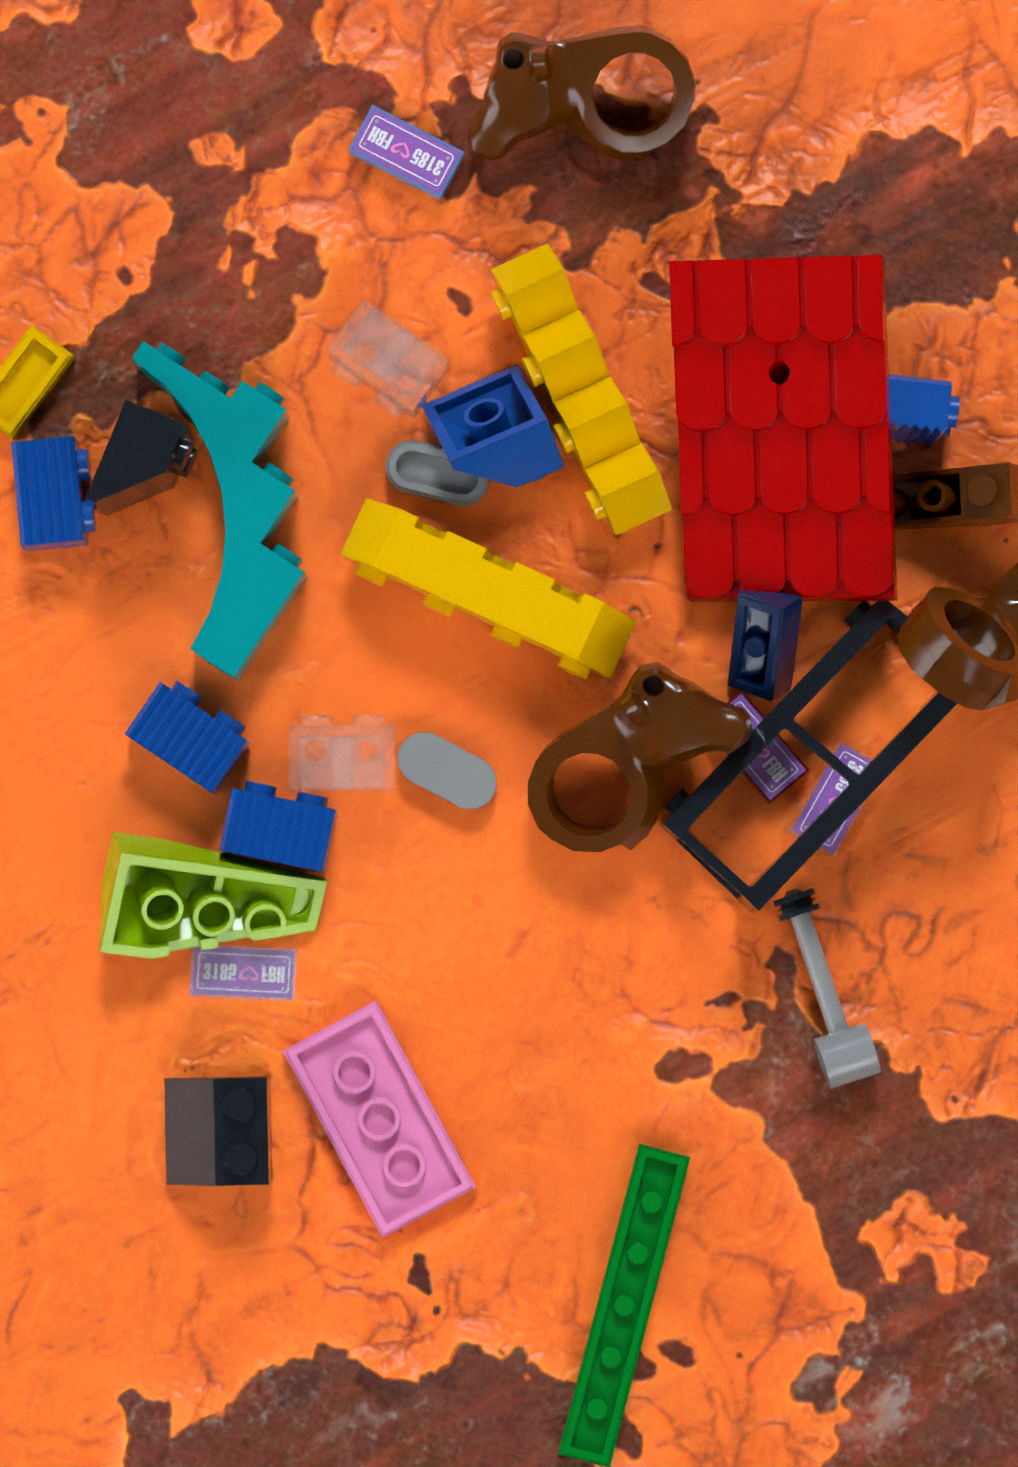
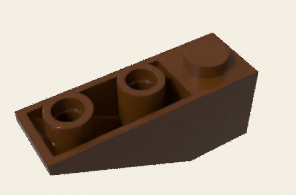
M1006 462L893 475L895 530L988 526L1018 522V465Z

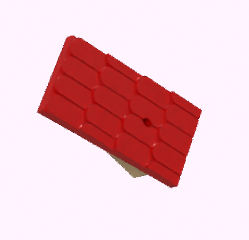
M849 255L669 261L672 346L674 347L681 515L683 516L684 570L687 599L691 602L737 601L739 591L753 590L794 594L802 597L803 601H898L885 259L883 256Z

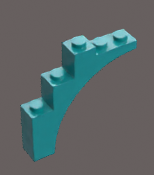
M143 341L132 357L134 364L167 391L195 424L210 452L222 492L226 531L222 573L210 612L190 649L196 655L238 682L307 579L305 572L298 568L303 561L301 558L276 543L272 550L266 547L298 499L296 491L290 487L294 481L292 477L271 463H267L264 469L257 466L289 419L287 410L281 406L285 399L261 382H258L256 387L253 388L244 381L241 382L230 398L226 395L230 388L212 374L203 371L200 377L182 367L186 359L169 346L160 342L155 349Z

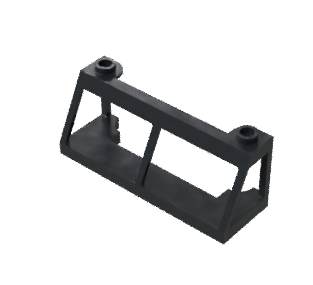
M888 600L876 601L873 605L868 601H862L843 620L850 629L753 729V733L748 741L736 751H732L692 794L683 787L662 809L669 818L661 827L751 913L759 911L958 704L935 690L931 697L919 708L920 710L858 774L853 772L795 722L794 717L884 624L896 634L898 633L907 615ZM783 729H787L848 782V785L784 852L748 886L688 832V828Z

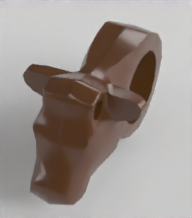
M647 26L616 27L558 41H546L544 36L533 37L523 33L512 32L499 40L496 50V61L488 79L482 106L475 121L468 130L467 140L475 155L488 160H496L504 157L518 142L544 133L559 125L567 124L584 142L604 156L621 161H645L646 151L665 145L685 126L692 104L696 99V80L685 53L670 37ZM627 53H645L660 60L673 77V96L667 110L655 122L640 128L621 127L608 121L599 112L594 102V84L600 71L612 59Z
M1018 563L1009 569L990 592L982 598H977L963 591L948 587H934L930 589L912 609L896 635L899 650L910 668L941 695L965 708L984 711L1018 699Z
M654 662L641 665L634 672L622 695L597 714L562 732L543 749L534 763L528 780L529 809L537 827L545 835L572 851L602 852L620 844L631 851L649 835L658 820L664 791V769L667 766L689 760L705 752L715 750L724 752L736 751L748 741L753 733L752 721L749 714L742 707L717 699L695 682L673 673L664 664ZM580 753L599 754L613 760L625 773L630 786V806L627 813L619 821L604 827H586L572 821L560 809L554 795V776L559 765L565 759Z

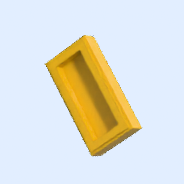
M32 324L0 366V431L13 441L75 359L72 353Z

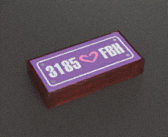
M742 690L727 702L742 707L749 714L753 729L765 718ZM778 734L744 769L742 774L769 805L805 775L809 769Z

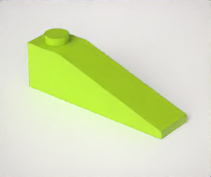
M112 832L102 878L99 950L103 953L155 959L170 956V952L195 947L207 950L218 948V943L247 938L259 941L316 931L327 880L323 877L171 840Z

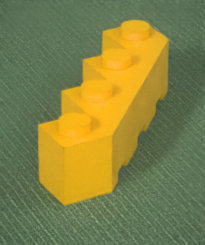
M549 244L542 245L492 268L491 271L498 289L490 292L492 300L503 321L511 318L528 355L521 359L525 371L534 388L542 385L559 423L553 425L556 437L565 454L573 451L590 487V490L584 492V495L596 521L606 518L614 534L617 536L673 510L659 470L641 443L628 404L610 377L596 336L579 311L565 270Z
M366 498L340 553L341 556L358 565L355 572L358 576L380 586H384L387 579L407 585L426 596L423 602L424 606L442 615L451 617L454 610H458L475 616L494 627L490 636L512 647L519 648L522 640L543 647L561 658L558 664L559 668L583 679H587L590 672L611 678L637 622L601 600L585 593L583 596L557 584L553 578L518 562L515 564L489 553L487 548L450 531H447V533L420 522L419 517L369 498Z

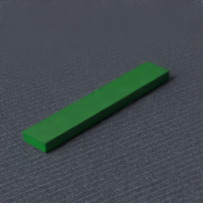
M641 1143L638 1144L558 1449V1454L610 1467L691 1158L689 1156Z

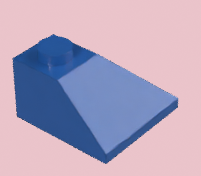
M517 364L422 405L424 413L454 470L517 488L528 482L540 480L547 474L564 467L548 420Z

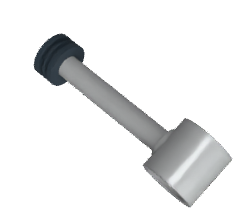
M796 888L787 891L784 898L773 902L775 907L779 905L781 907L778 910L783 913V915L778 916L780 922L787 919L791 920L829 1033L815 1038L813 1041L825 1080L829 1088L833 1089L881 1073V1068L866 1024L863 1022L848 1027L810 913L820 909L818 903L814 905L812 903L816 898L811 899L810 895L815 894L814 889L801 891Z

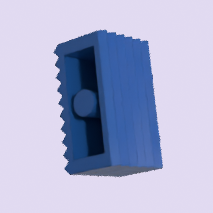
M889 374L891 439H894L897 444L904 440L908 446L913 442L918 447L925 443L930 448L941 436H949L951 428H956L960 404L958 396H951L952 382Z
M74 436L11 442L20 546L26 552L88 546L87 533L96 532L95 509L88 501H85L83 481L92 479L89 450L80 449L79 442Z
M176 680L171 689L162 682H159L124 734L216 795L250 745L241 736L246 727L221 710H219L215 718L197 707L202 697Z
M246 781L244 790L232 788L219 851L325 873L337 818V810L327 808L329 798L297 792L296 801L275 797L277 787Z

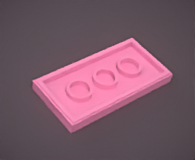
M377 1001L283 1051L382 1238L476 1188Z

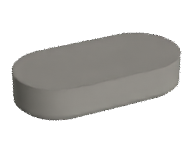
M413 440L404 441L391 450L386 460V472L390 483L395 489L404 494L457 507H469L478 503L488 489V479L454 470L443 448L440 446Z
M429 732L415 733L409 736L400 746L398 765L402 774L410 782L466 810L482 808L493 798L497 786L496 775L492 767L481 758Z

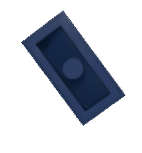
M741 590L738 592L727 686L771 702L791 688L802 597L788 593Z

